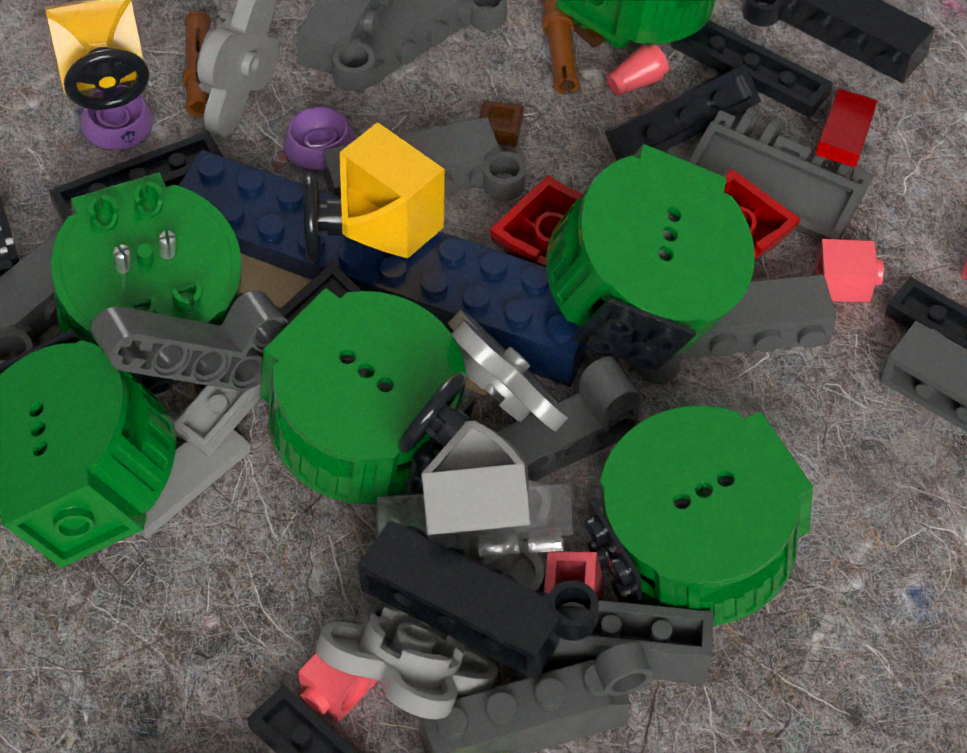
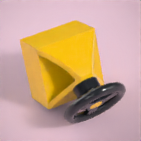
M79 0L44 7L62 89L71 101L87 109L108 110L132 102L145 90L149 81V69L143 59L131 0ZM135 80L128 89L116 94L115 88L119 83ZM97 88L102 90L103 97L88 96L80 91Z
M378 122L340 151L341 199L319 200L317 175L313 172H308L304 176L306 258L312 264L320 260V236H340L344 234L346 237L369 247L408 259L444 228L445 169Z

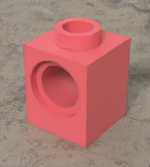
M317 653L298 671L302 701L317 715L323 716L326 713L337 723H340L378 682L376 679L341 672L326 664Z

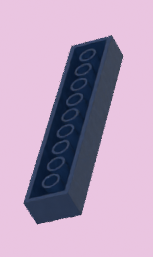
M202 150L178 185L202 196L223 214L236 235L240 253L311 280L329 264L334 262L361 291L387 293L414 302L438 318L450 333L454 330L448 325V322L461 309L482 326L505 350L510 346L514 348L531 365L528 370L532 374L571 387L589 350L587 345L572 340L573 335L579 328L575 323L567 321L558 308L549 286L546 267L441 231L408 259L369 247L346 237L344 234L340 236H320V260L312 264L308 262L305 250L303 184ZM319 190V200L341 199L339 196Z

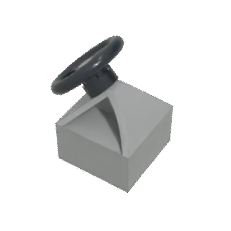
M462 372L454 373L437 390L404 431L397 444L399 451L408 453L427 434L443 447L441 452L422 472L428 535L531 525L533 519L527 461L504 437L477 421H468L470 419L469 416L459 408L455 411L450 406L466 384L467 378Z

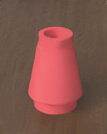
M650 44L649 46L641 45L613 69L611 73L606 75V81L612 92L616 96H620L662 81L663 75L669 72V64L663 51L656 44Z

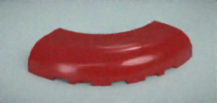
M731 169L724 175V177H727L724 193L734 198L747 220L753 238L756 260L775 248L799 225L801 219L735 170ZM547 175L490 229L491 241L517 258L546 267L547 248L552 232L561 218L583 193L575 191Z

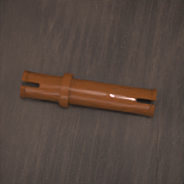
M541 0L545 14L542 19V29L544 34L548 36L554 89L559 94H567L565 81L568 80L570 93H574L580 87V80L578 78L571 35L574 29L573 18L556 8L557 0Z
M193 11L185 17L186 68L182 73V82L186 88L187 95L186 111L194 117H204L209 94L201 91L198 86L201 83H197L196 61L200 52H196V45L200 44L201 49L205 36L210 30V17L202 11Z

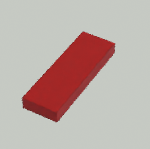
M838 88L815 154L853 168L856 167L878 101Z

